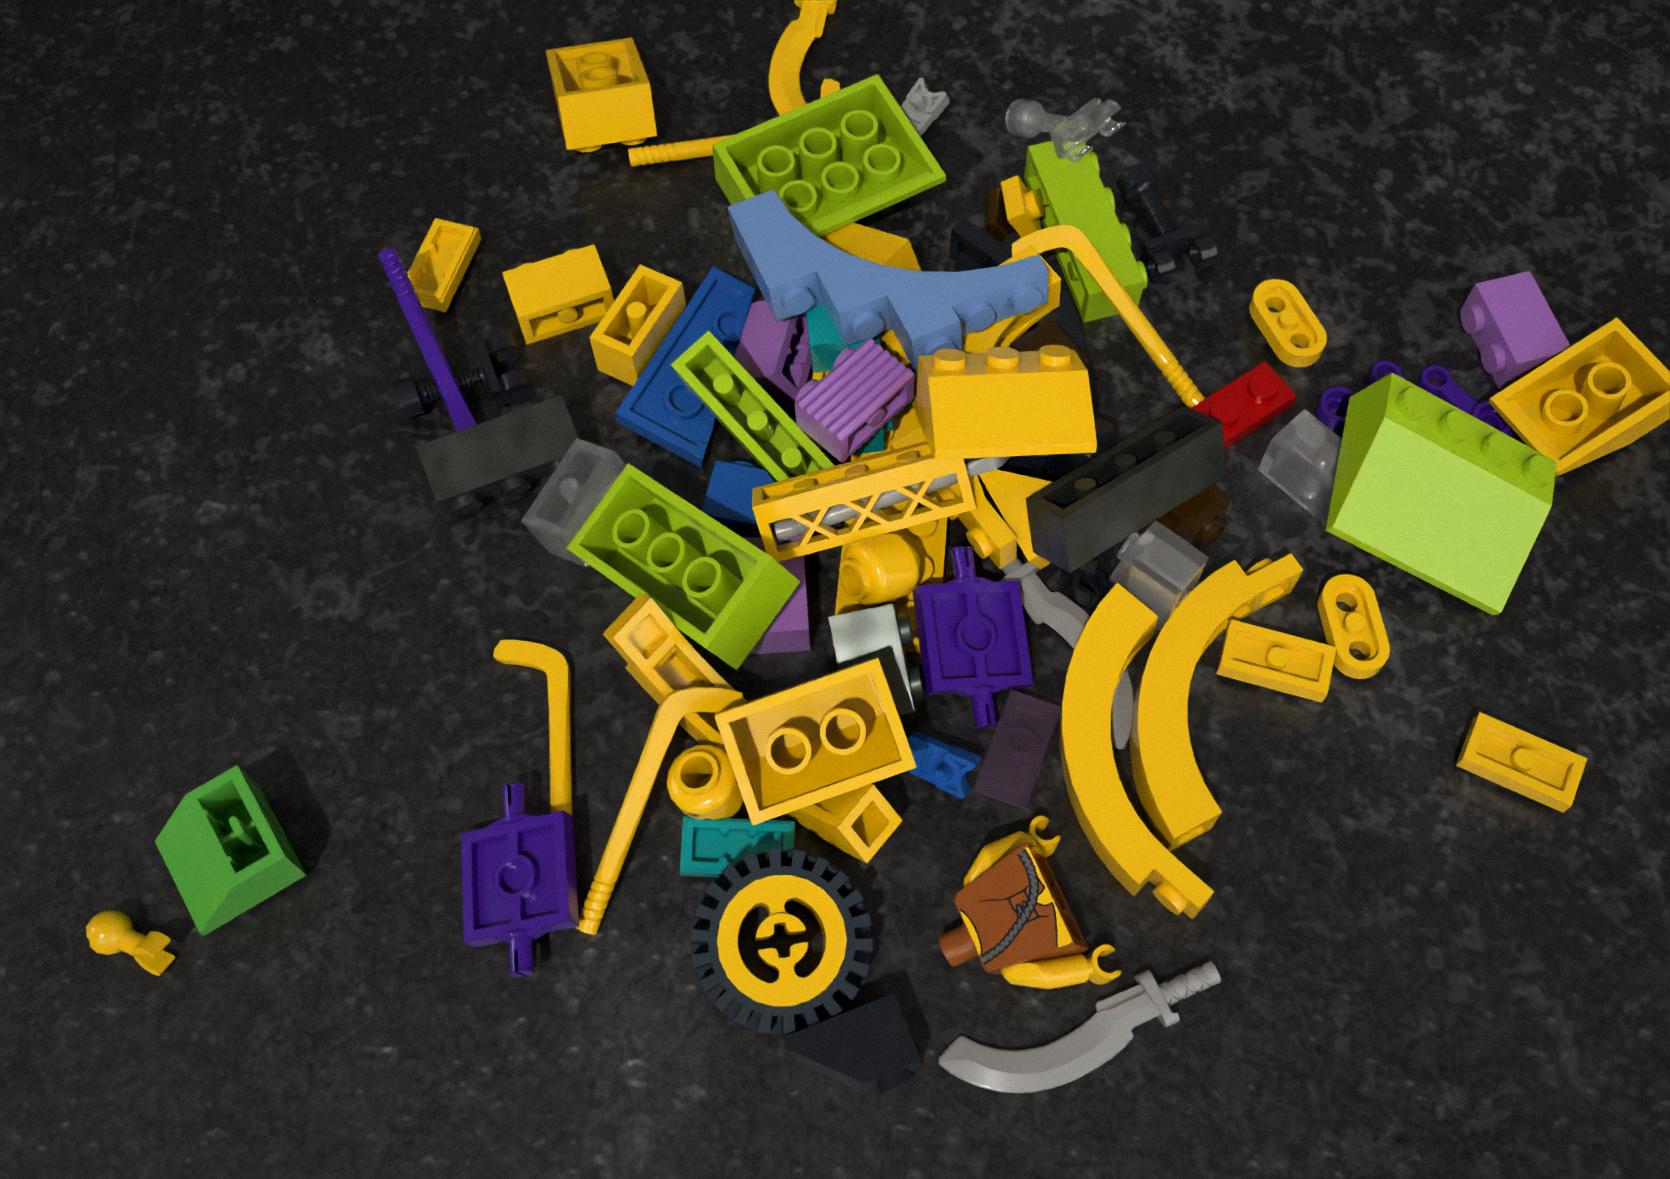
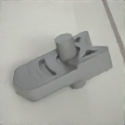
M920 78L906 96L907 99L900 108L921 137L933 120H936L946 108L950 99L945 91L929 92L926 82L923 78Z

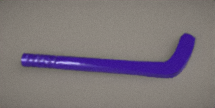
M388 248L378 254V258L383 265V269L393 287V291L457 431L477 425L419 297L414 292V286L411 284L403 263H401L402 260L397 249Z

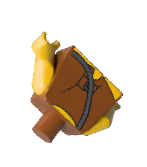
M1042 815L1036 816L1031 821L1026 834L1022 831H1017L985 845L980 850L963 879L964 888L954 897V902L964 924L940 935L938 938L941 950L952 967H956L979 956L982 966L987 973L1003 975L1012 985L1048 990L1085 983L1088 979L1097 985H1104L1121 974V970L1106 973L1098 966V956H1106L1115 951L1111 945L1103 944L1088 953L1086 957L1079 954L1089 948L1046 857L1054 853L1061 836H1055L1051 840H1043L1036 834L1046 828L1049 822L1047 817Z

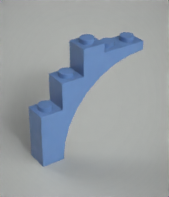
M774 190L727 207L735 240L776 322L793 315L802 314L811 308L823 304L844 346L873 338L879 333L892 328L915 372L918 371V356L934 355V352L940 349L963 351V335L982 331L991 324L1019 313L1030 312L1037 306L1048 302V268L1039 254L1001 266L961 272L914 271L876 264L845 253L820 239L790 214Z

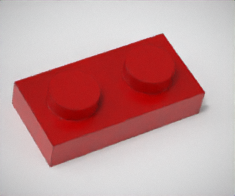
M1264 361L1190 409L1223 423L1225 450L1292 407L1297 395Z

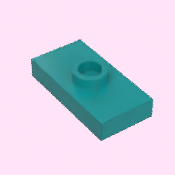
M683 816L680 876L719 877L725 868L731 864L738 863L743 860L744 856L755 852L756 854L768 852V849L781 848V851H793L795 822L767 820L752 826L750 819L721 818L718 820H701Z

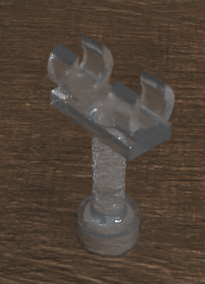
M1093 98L1069 117L1045 113L1040 103L1027 99L1015 100L1008 108L1006 114V126L1012 135L1033 138L1040 131L1049 132L1057 158L1064 159L1066 157L1073 162L1079 161L1093 150V147L1081 146L1083 143L1097 133L1110 137L1120 130L1126 122H1115L1110 118L1121 109L1118 103L1113 100H1106L1101 103V100L1098 98Z

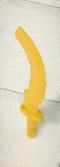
M794 0L796 6L801 8L799 18L791 21L785 28L776 45L769 68L770 97L779 116L807 104L800 86L801 65L812 41L815 38L822 37L827 14L835 12L837 0Z

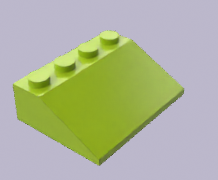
M878 74L712 144L715 179L731 205L774 190L790 214L817 237H822L946 181V174Z
M1392 372L1354 394L1349 399L1325 531L1494 616L1502 612L1552 507L1557 462Z

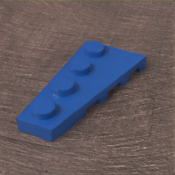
M713 266L616 411L615 422L702 468L717 418L682 382L670 364L708 330L735 357L749 308L754 298L755 288Z

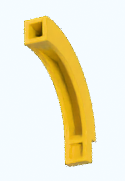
M1292 553L1275 562L1270 558L1264 559L1252 566L1246 573L1236 560L1212 573L1196 586L1175 608L1162 627L1148 656L1134 697L1131 717L1130 755L1133 778L1146 819L1156 839L1169 852L1212 829L1222 813L1204 783L1190 743L1188 695L1195 665L1215 639L1226 631L1230 619L1240 621L1249 614L1292 592L1303 572V568Z
M1116 583L1102 599L1086 623L1073 651L1067 671L1060 714L1059 735L1063 776L1069 799L1079 824L1094 851L1112 875L1133 896L1150 881L1156 887L1153 890V894L1161 904L1176 915L1183 911L1193 919L1208 903L1214 891L1172 855L1145 826L1125 793L1113 757L1111 709L1114 694L1133 658L1153 637L1159 617L1119 583Z
M640 594L603 633L605 638L628 663L625 667L626 670L659 705L669 693L678 689L718 687L735 690L692 647L649 596ZM716 712L689 713L680 719L678 724L701 745H713L727 753L714 717L717 714ZM869 784L787 813L788 816L811 832L865 863L871 860L903 821L874 784Z

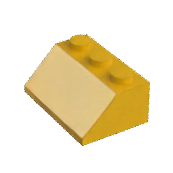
M1046 345L1041 347L1039 351L1018 352L1010 347H993L988 349L987 353L965 354L957 349H940L934 352V355L918 356L916 416L935 460L1096 453L1097 438L1088 370L1075 350L1062 345Z
M876 657L714 715L752 826L917 768L879 658Z

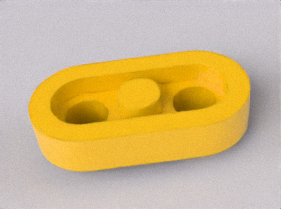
M1270 279L1260 283L1253 293L1249 312L1277 357L1285 364L1293 367H1307L1317 362L1326 345L1327 334L1299 290L1293 284L1281 279ZM1268 308H1274L1279 312H1271ZM1293 344L1300 345L1302 348H1298Z
M1351 574L1337 575L1326 583L1317 602L1327 645L1336 647L1333 664L1341 673L1354 679L1370 678L1380 671L1390 654V645L1374 590L1364 579ZM1336 602L1348 604L1351 612L1342 611L1338 608ZM1349 650H1359L1364 655L1365 660L1354 658Z

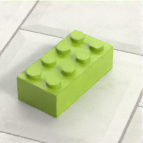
M629 463L566 547L633 597L637 598L640 594L651 597L676 628L736 670L741 666L801 582L773 557Z

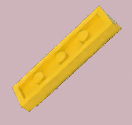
M927 441L752 488V509L766 553L777 562L976 509L964 459L935 460ZM956 473L962 497L938 502L925 495L933 479ZM919 483V485H918V487H917L916 489H914V488H912V487L909 486V485H913V484ZM896 490L910 497L905 508L899 514L887 516L872 508L883 492ZM868 497V498L866 499L865 503H862V502H860V501L857 500V499H861V498ZM918 503L925 505V507L915 509ZM844 504L858 512L851 526L836 530L821 522L831 506ZM816 511L813 517L805 514ZM866 517L873 519V521L863 523ZM792 518L807 526L798 541L777 546L770 523ZM815 531L821 533V535L812 537Z

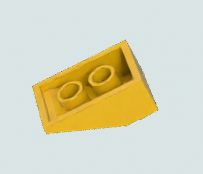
M632 37L546 50L567 150L576 149L579 152H592L600 149L603 144L620 142L624 145H636L643 143L648 137L657 136L650 83Z
M1615 318L1492 396L1489 404L1527 446L1557 462L1555 477H1558L1631 444L1670 419V371L1618 318Z

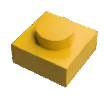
M1018 175L1002 181L1001 187L1007 220L1022 238L1035 231L1042 230L1040 217L1045 216V210L1038 192L1035 189L1029 191Z

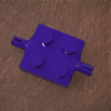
M961 546L951 549L955 574L954 580L945 584L919 585L913 590L926 695L956 693L965 697H971L974 728H990L998 725L993 694L1000 690L1026 689L1034 685L1019 581L993 582L982 577H976L974 549L972 546H967L966 548Z
M510 783V786L507 784L502 786L504 812L502 819H498L486 828L461 833L464 943L474 948L500 942L508 943L510 977H526V975L531 976L535 973L533 969L532 941L534 939H538L548 932L579 926L573 816L565 811L540 816L526 814V785L522 783Z

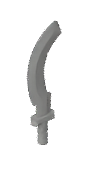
M1017 557V559L1003 567L1002 571L1006 576L999 582L1019 581L1022 607L1034 623L1041 624L1044 622L1075 649L1081 633L1091 616L1061 592L1049 591L1036 575L1040 569L1030 562L1023 565L1022 561ZM1127 669L1116 689L1111 709V742L1113 747L1120 750L1126 747L1131 734V717L1134 705V693Z
M1211 961L1204 963L1201 967L1199 965L1189 970V972L1187 971L1186 974L1182 973L1173 977L1172 980H1167L1158 985L1151 972L1146 970L1134 976L1137 986L1097 1002L1095 1005L1097 1013L1077 1029L1052 1043L1041 1047L1012 1051L995 1049L960 1035L939 1056L938 1063L949 1073L963 1081L998 1092L1032 1093L1055 1088L1077 1080L1112 1059L1134 1038L1132 1033L1134 1027L1156 1017L1164 1027L1179 1022L1178 1013H1173L1169 1006L1179 1002L1182 998L1185 999L1194 995L1197 991L1201 992L1220 983L1221 978Z

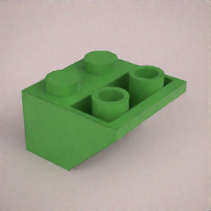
M238 765L185 794L155 840L199 933L203 936L306 876L260 786Z

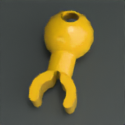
M102 911L93 916L86 926L89 945L96 953L111 955L123 951L132 955L142 968L154 975L160 976L175 959L173 954L163 950L171 942L168 936L157 931H150L147 935L135 931L130 918L121 911Z

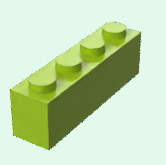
M1081 134L1028 146L1024 178L1029 191L1035 189L1042 200L1045 216L1040 218L1044 227L1071 225L1081 229L1137 306H1139L1142 290L1147 287L1146 270L1140 260L1136 261L1131 251L1130 233L1126 224H1120L1115 214V200L1111 189L1104 187L1099 177V162L1095 152L1088 151ZM1065 247L1054 249L1083 323L1118 315L1115 308L1074 253Z
M709 330L670 364L682 382L753 459L768 472L775 482L835 466Z

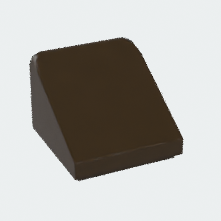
M990 186V190H987L984 228L1001 243L1012 231L1018 236L1020 235L1007 220L1002 192L998 187Z

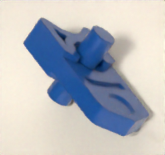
M913 732L907 738L917 768L907 772L935 784L937 788L964 799L970 791L966 772L973 770L981 760L980 756L955 745L950 746L919 732Z

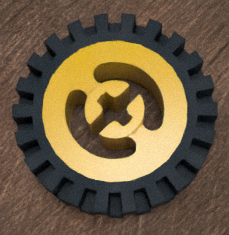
M781 848L768 849V852L760 854L755 852L744 856L743 860L738 863L731 864L725 868L722 874L715 881L711 882L705 890L703 899L698 903L694 914L695 918L690 939L694 969L704 992L712 1003L731 1020L746 1028L768 1034L783 1035L793 1034L835 1017L843 1011V1008L854 999L860 990L859 987L866 977L870 966L868 964L870 953L873 951V938L870 935V926L872 924L869 912L866 913L862 903L864 899L858 889L855 890L848 882L849 877L841 870L837 871L830 866L829 861L820 856L817 858L807 855L806 851L797 849L781 851ZM787 902H796L810 910L820 924L823 934V951L820 961L807 977L801 978L796 975L794 966L806 953L808 942L790 946L788 957L779 958L775 948L758 950L757 954L761 961L769 967L775 968L778 972L776 982L767 983L755 977L741 959L738 949L740 927L746 916L756 907L761 906L768 910L769 917L760 924L755 941L771 938L774 934V927L778 925L784 926V931L788 935L804 933L806 928L801 920L785 911L784 906Z

